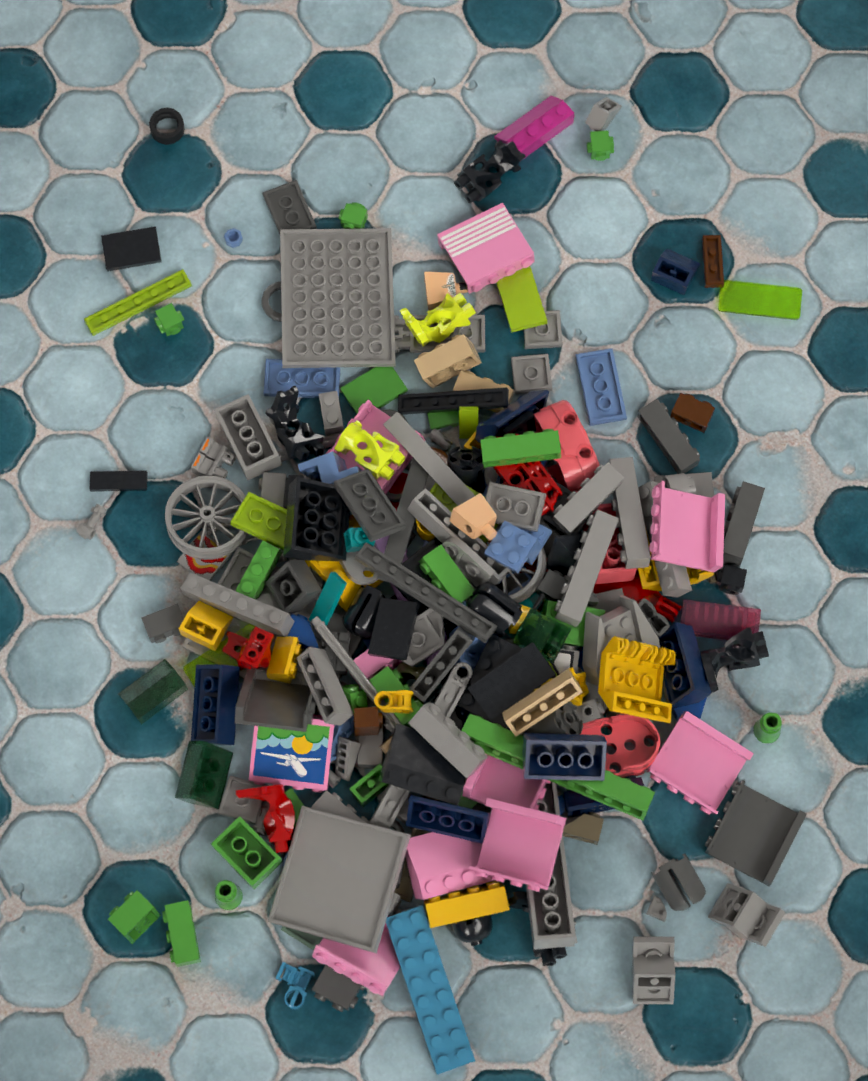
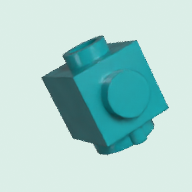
M361 527L349 528L344 533L346 552H359L366 542L371 546L375 544V541L370 542Z

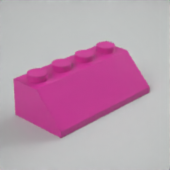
M549 96L495 135L494 138L497 142L501 140L505 144L513 141L517 149L527 157L573 124L575 113L564 100Z

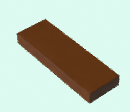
M702 235L705 288H723L724 274L721 235Z

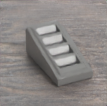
M339 736L337 743L335 774L346 781H350L361 743Z

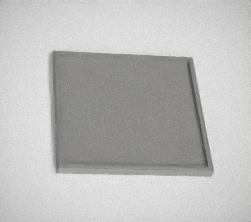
M302 806L267 922L377 953L411 835Z

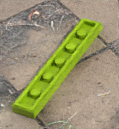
M184 269L84 318V321L92 336L192 287V284Z

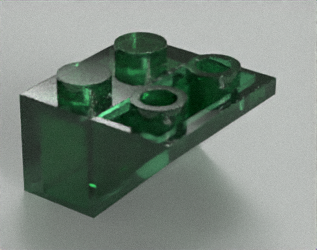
M530 608L513 643L523 649L533 642L545 660L554 664L572 628Z

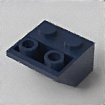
M666 249L652 272L651 281L685 296L700 263L670 249Z

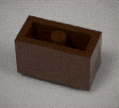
M680 393L670 417L674 418L677 422L705 433L714 414L715 407L707 401L701 402L695 399L691 394Z
M378 707L354 708L355 737L378 735L379 729H382L383 724L382 712L378 713Z

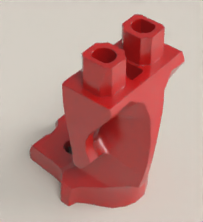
M256 626L248 639L227 631L228 643L223 646L221 652L233 658L241 671L244 668H267L269 666L271 658L270 646L274 634ZM235 646L241 647L239 653L234 650Z
M283 784L235 790L238 798H253L269 802L270 807L264 817V828L268 834L269 841L271 843L275 842L276 853L288 852V841L292 839L295 824V811L292 801L284 792Z

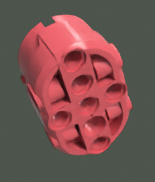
M561 400L534 413L536 433H540L545 429L558 430L561 458L552 459L557 464L547 467V470L552 477L556 478L558 484L563 485L571 492L575 491L577 493L582 488L580 486L586 478L591 479L595 475L594 471L599 466V462L574 408L567 400Z
M617 714L583 723V730L580 734L603 735L605 737L607 746L615 748L614 754L606 752L605 770L621 778L644 774L655 761L660 748V736L653 723L648 719L626 714ZM608 727L611 730V734L603 735L601 728ZM644 739H652L654 745L651 747L646 746ZM631 742L634 744L635 749L629 751L625 748L624 744ZM611 765H616L619 767L620 772L615 773L616 771L613 769L610 770L609 767Z

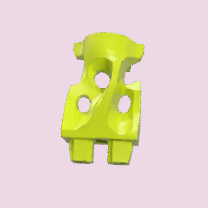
M447 293L442 303L435 309L427 311L428 315L422 321L417 320L407 308L400 310L405 324L422 347L432 341L437 343L444 341L452 334L456 327L469 326L471 322L468 318L476 313L473 306L467 303L461 293L453 298ZM438 323L437 326L430 327L431 324Z
M358 420L350 423L345 428L334 448L337 452L345 455L351 450L356 456L355 462L364 469H369L375 479L381 476L386 480H390L394 470L388 465L393 462L397 466H401L405 461V456L399 451L398 444L387 440L375 431L371 436L366 430L362 429V424ZM376 441L381 442L383 447H380ZM360 442H365L367 447L360 449L357 445ZM364 458H371L372 460L368 463L364 461Z

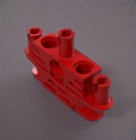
M540 461L518 463L517 465L493 466L494 470L503 480V485L535 491L531 486L533 485L538 492L547 493L550 490L554 491L550 498L546 495L542 516L548 511L554 512L553 507L558 495L562 496L563 493ZM521 470H522V472L525 474V476L528 478L526 481H524V476H523V474L520 472ZM513 478L521 480L517 485L512 484L510 481Z

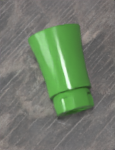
M769 712L756 721L753 732L760 742L769 744L779 738L782 726L780 716L777 713Z
M228 880L217 884L215 888V901L220 908L233 910L241 904L243 894L238 885ZM225 891H230L229 895L224 896Z

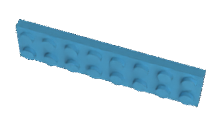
M423 905L387 917L386 925L437 1075L474 1062L475 1058Z

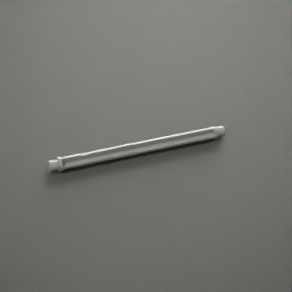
M318 616L311 621L315 626V630L320 633L375 704L374 698L378 693L377 690L330 632L325 622H322ZM384 700L380 703L381 706L387 705ZM382 712L394 729L396 723L401 724L394 713Z

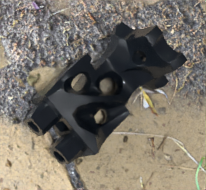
M499 140L495 144V150L488 161L485 160V155L482 154L457 174L458 177L454 181V185L459 190L464 186L467 187L469 192L464 197L469 204L474 201L479 202L492 193L502 183L500 178L505 172L510 170L515 173L521 170L519 162L526 156L517 149L513 141L505 144ZM478 163H481L482 166L477 171L475 167ZM495 167L497 172H489V168ZM487 181L491 182L490 187L486 186Z
M292 386L286 392L277 391L273 405L266 410L265 414L275 426L278 440L286 448L289 458L297 457L300 461L309 458V454L312 453L319 457L324 454L325 450L322 445L324 436L315 434L308 423L298 420L299 406L296 403L299 391L296 386Z
M746 627L740 633L724 643V647L700 651L711 693L719 690L716 678L721 667L728 665V671L756 667L760 665L759 659L769 657L763 631L752 634L750 627Z
M515 891L513 893L514 896L507 899L509 908L522 909L529 913L527 892ZM566 947L533 949L534 956L541 957L543 966H553L556 964V959H562L567 956Z

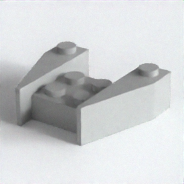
M623 595L619 596L621 601L620 607L600 617L590 612L585 613L582 664L584 672H586V681L596 686H599L601 653L612 637H621L628 639L629 642L633 640L657 646L658 649L660 648L659 638L637 602Z

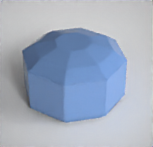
M235 228L227 230L224 235L226 245L232 248L240 246L243 241L241 232Z

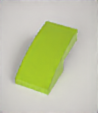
M459 407V439H469L477 431L479 407Z

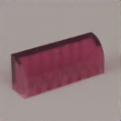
M683 600L680 623L693 626L696 637L729 640L746 627L751 628L752 634L759 632L761 609Z

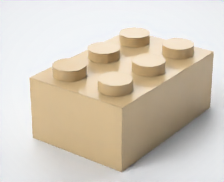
M464 334L452 337L451 341L437 345L430 352L421 353L414 360L422 379L432 389L458 376L460 371L465 372L482 363L473 343Z

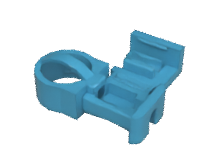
M282 962L275 979L280 982L282 980L288 982L287 985L290 987L284 997L285 1003L290 1009L296 1010L304 1005L307 996L305 990L311 977H315V974L303 967H298L299 972L297 968ZM284 968H285L286 970H285V972H284L282 978H280L281 975H282V972H283V970H284ZM294 992L290 1004H288V996ZM301 993L302 1002L298 1006H293L298 994Z

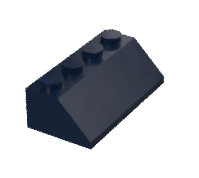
M549 391L529 392L524 396H520L511 405L508 404V408L494 413L488 420L479 423L476 428L475 440L481 444V440L487 436L502 437V430L527 411L537 413L540 409L546 407Z
M675 622L658 637L660 647L674 650L676 653L675 665L664 666L662 685L666 702L672 704V709L699 703L712 694L693 626Z
M196 665L191 743L235 744V710L238 701L240 667Z
M523 733L524 779L605 781L607 741L603 735Z
M636 775L625 777L635 784L644 786L641 777L636 778ZM566 789L563 792L567 818L582 816L583 814L588 815L589 812L598 813L614 810L610 806L570 789Z
M410 795L406 826L483 844L491 813Z

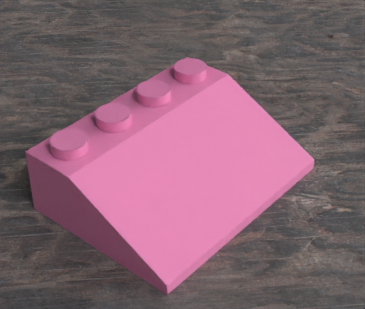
M434 832L410 837L405 856L415 899L424 900L494 881L493 875L487 874V878L475 875L476 871L469 869V866H477L483 844Z

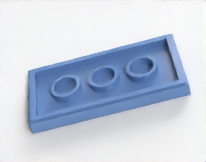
M613 349L576 354L575 358L589 426L627 420Z
M266 359L264 396L276 397L277 391L286 392L292 386H296L299 391L298 398H319V394L337 391L339 398L341 367L282 368V359Z

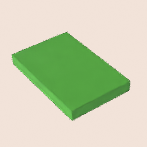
M374 367L341 387L340 391L357 415L360 406L366 403L367 400H370L373 406L380 409L398 398L399 395L408 392V389L393 367Z

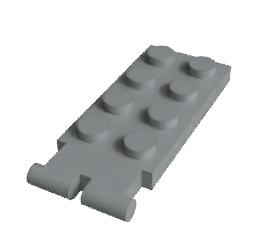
M394 315L395 333H399V335H395V353H398L400 349H410V353L430 352L437 345L445 344L451 341L452 337L459 334H464L473 343L477 353L485 352V315H472L468 318L471 322L469 326L456 327L452 334L440 343L432 341L423 347L407 327L405 320L399 319V316ZM413 315V316H414L417 320L422 321V320L425 319V317H426L427 315ZM438 323L431 324L430 327H435Z

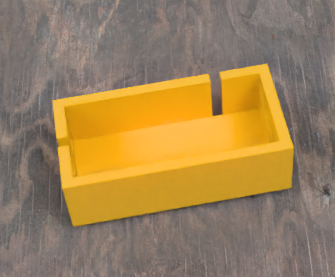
M494 880L487 882L485 886L479 887L476 885L466 888L467 890H457L444 896L439 895L424 899L430 928L510 910L505 886L502 882Z

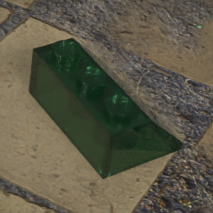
M164 659L118 693V695L140 724H143L186 692L188 687L176 670Z
M189 741L175 798L190 804L219 809L233 752L205 741Z

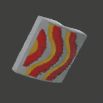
M203 531L195 537L190 545L199 547ZM206 533L203 548L217 547L214 538ZM183 553L177 562L191 573L211 581L218 570L223 568L232 553L212 560L197 559Z

